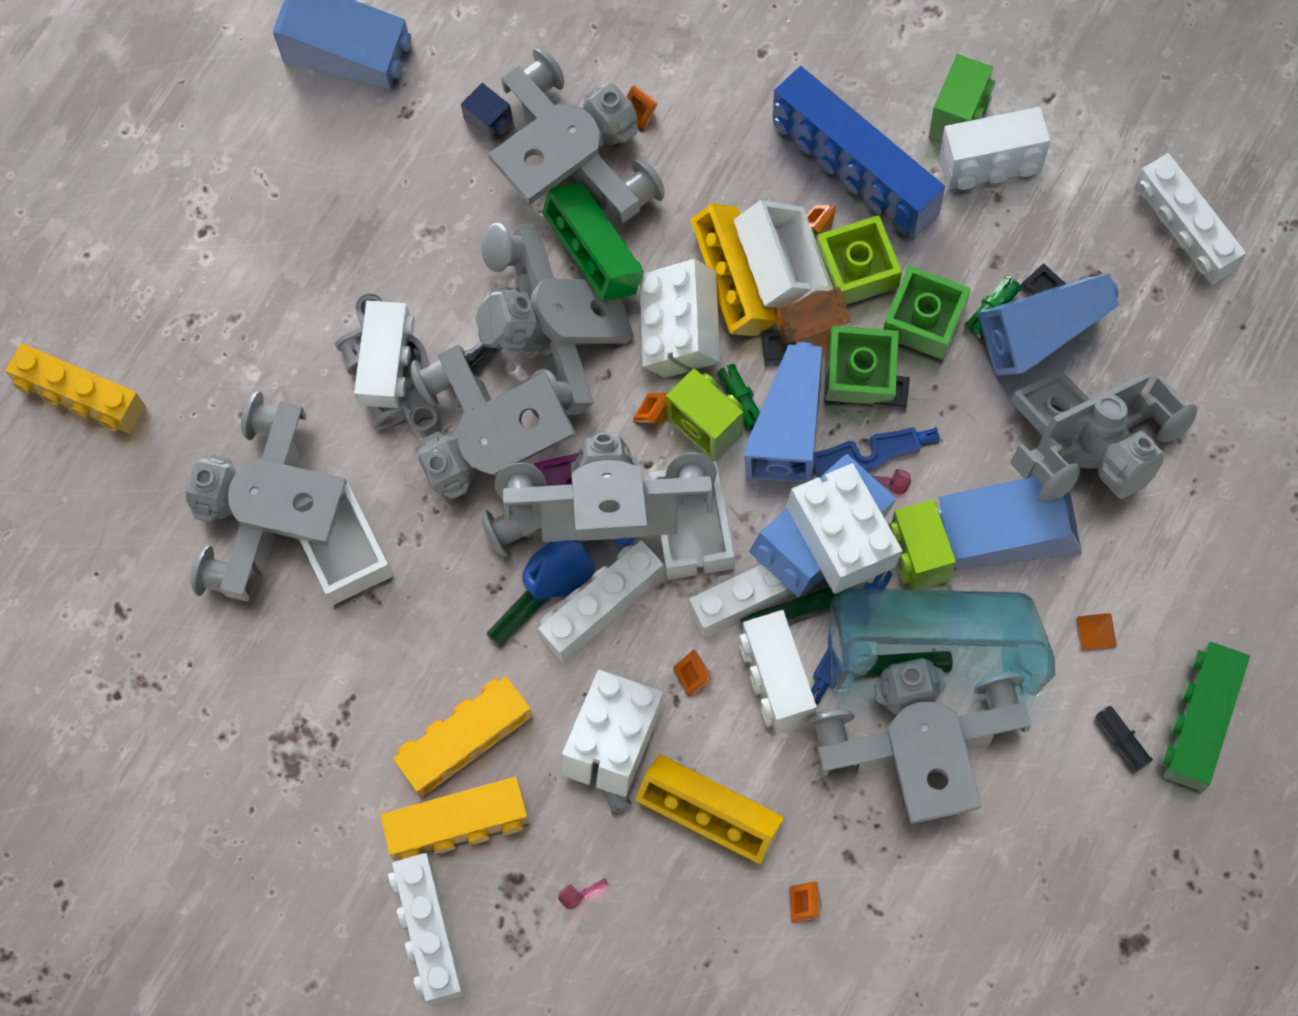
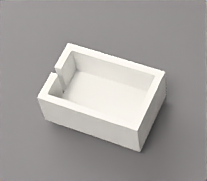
M1041 107L945 126L939 157L948 189L958 188L966 190L979 183L989 181L990 183H999L1008 177L1018 175L1029 177L1042 171L1050 144V137Z
M759 200L734 219L738 238L743 245L748 259V266L753 273L758 287V294L764 306L775 308L788 307V309L808 311L835 292L803 206Z
M694 258L643 274L640 281L642 367L663 378L689 372V367L700 369L720 363L716 271Z
M716 461L713 462L717 470V476L712 485L713 513H707L703 494L684 495V504L676 505L677 534L659 535L667 580L696 576L698 568H703L704 574L734 569V553ZM666 470L649 472L650 480L666 479Z
M853 463L825 474L823 483L818 477L791 489L786 508L834 594L896 567L903 550Z
M347 482L328 546L299 539L332 606L393 577L389 565ZM305 497L298 500L295 504V509L299 512L308 511L313 505V499Z
M780 610L743 622V634L739 635L740 644L738 646L744 664L749 662L751 664V667H749L751 673L749 679L755 696L759 694L762 696L760 711L766 728L772 726L776 736L804 727L806 720L816 714L817 706L784 611Z
M598 669L562 752L560 775L590 785L594 762L598 763L596 788L626 798L660 715L663 691Z

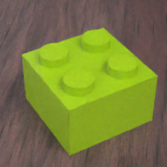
M880 215L817 234V245L835 291L833 297L837 307L899 288L902 270Z
M693 368L666 395L667 419L713 461H717L743 435V407L732 395L726 397L717 389L718 384L707 373L701 375Z
M931 499L894 510L892 523H889V527L903 550L899 558L901 564L897 565L902 584L908 583L911 593L950 582L956 560L935 500Z

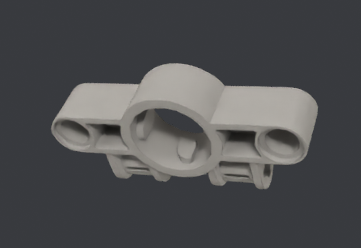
M364 293L356 301L355 309L362 327L341 336L335 342L337 350L342 351L347 362V372L351 375L357 374L366 301L384 302L381 296L376 293ZM408 335L407 346H410L416 360L423 369L430 366L427 352L421 341L413 335ZM408 377L406 378L405 397H400L399 408L383 407V411H381L380 407L368 406L374 419L372 424L376 430L386 429L407 420L415 437L423 441L424 438L438 431L441 432L442 426L435 406L429 404L421 397L415 388L412 378ZM428 417L433 419L428 426L422 427L417 425L422 418Z

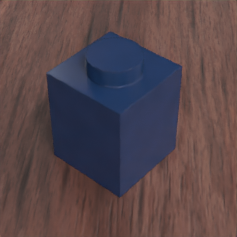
M481 83L461 103L464 120L491 141L498 134L505 133L512 123L513 117L510 104L484 83Z

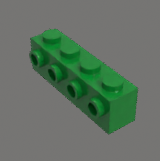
M583 183L556 187L549 190L542 214L601 301L636 295L644 270Z
M1209 642L1203 651L1197 650L1191 667L1192 670L1197 672L1193 683L1187 682L1181 701L1186 702L1183 715L1179 713L1176 715L1171 729V733L1176 734L1173 747L1167 745L1162 757L1161 765L1166 767L1163 778L1202 792L1210 786L1250 655L1213 642Z

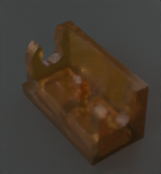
M840 287L777 308V312H774L782 344L792 343L829 330L832 325L841 326L851 322Z

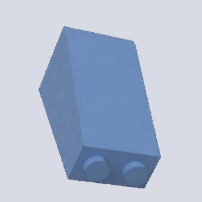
M284 0L272 31L283 63L388 89L391 88L393 79L399 77L402 68L401 57L403 51L407 52L411 44V33H408L405 19L356 0Z
M1110 273L1083 278L978 312L977 315L995 375L1001 376L1026 372L1118 307V288L1115 281L1111 279Z
M809 342L788 345L745 447L746 479L806 483L813 480L822 377V347H817ZM806 462V466L793 469V464ZM806 467L805 472L798 473L797 475L794 474V470Z
M848 454L844 455L820 477L823 483L825 474L853 463L884 519L897 500L896 497ZM787 508L759 533L749 551L761 565L765 566L781 581L784 587L793 592L798 598L824 578L821 569Z
M1032 476L1026 480L1023 478L940 496L941 508L937 509L956 560L955 568L964 569L1082 553L1071 492L1069 491L1063 497L1053 502H1041L1038 500V494L1043 486Z

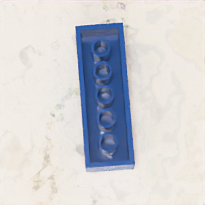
M800 65L774 89L773 123L782 134L786 135L788 133L794 138L803 152L812 154L820 160V164L828 173H835L840 177L850 192L853 194L859 193L866 199L869 207L875 213L886 216L900 234H907L914 240L940 215L945 185Z

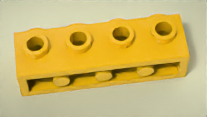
M711 203L690 219L706 266L716 271L717 298L729 333L756 337L761 334V331H765L779 321L774 307L764 306L763 301L759 297L758 287L753 273L748 266V259L743 245L738 238V231L734 223V219L741 215L739 208Z
M20 343L5 370L13 380L12 385L18 390L28 394L30 392L36 393L52 405L58 406L61 404L66 406L80 417L87 418L89 416L94 418L101 425L113 431L119 429L131 434L146 407L137 392L23 343Z
M507 676L500 681L496 678L488 682L481 689L482 694L472 701L470 699L462 701L454 708L452 716L445 721H442V719L435 721L425 730L426 734L416 742L410 740L397 750L396 753L398 755L393 760L420 798H423L533 717L531 708Z
M662 754L658 755L646 771L635 797V801L759 865L773 845L785 818Z
M516 776L380 814L389 855L394 861L434 850L435 854L446 853L455 849L454 844L468 841L469 844L481 843L489 839V834L502 831L503 835L517 833L523 830V825L530 823L520 784Z

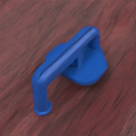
M635 538L616 539V543L619 546H627L635 541ZM584 541L548 542L531 556L523 571L522 582L535 599L568 596L590 579L595 565L582 545Z

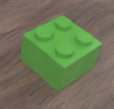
M956 54L934 105L928 138L943 143L945 126L981 119L982 114L987 113L996 82L991 79L993 66Z
M909 265L886 317L883 330L899 331L898 343L944 360L967 306L971 288Z
M832 325L827 337L824 401L862 404L892 403L896 395L899 331Z

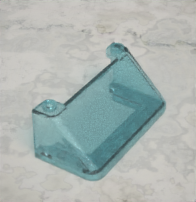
M847 588L836 593L831 602L832 692H849L853 680L859 675H866L868 670L873 668L878 657V644L1001 646L1002 672L1013 671L1025 677V681L1019 684L1020 695L1038 696L1056 675L1054 653L1036 604L1025 593Z

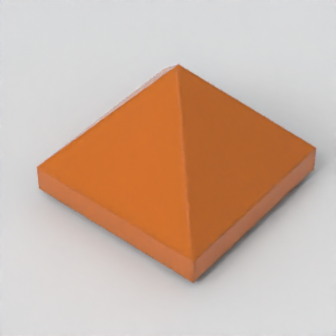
M633 85L627 98L633 104L637 113L638 126L644 130L658 103Z
M814 205L807 214L813 233H824L831 230L837 209L834 205Z
M648 393L634 415L633 421L636 423L667 421V393Z
M1111 613L1077 617L1082 651L1117 646Z
M692 650L673 667L689 697L693 696L711 680L709 670L696 650Z
M813 881L790 887L791 922L796 923L819 918L822 901L817 882Z

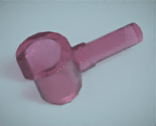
M896 469L892 478L872 476L881 485L888 487L897 494L905 493L911 483L910 473L901 469Z
M606 878L584 887L578 892L572 884H569L560 891L558 899L567 909L573 910L582 903L584 898L609 885Z

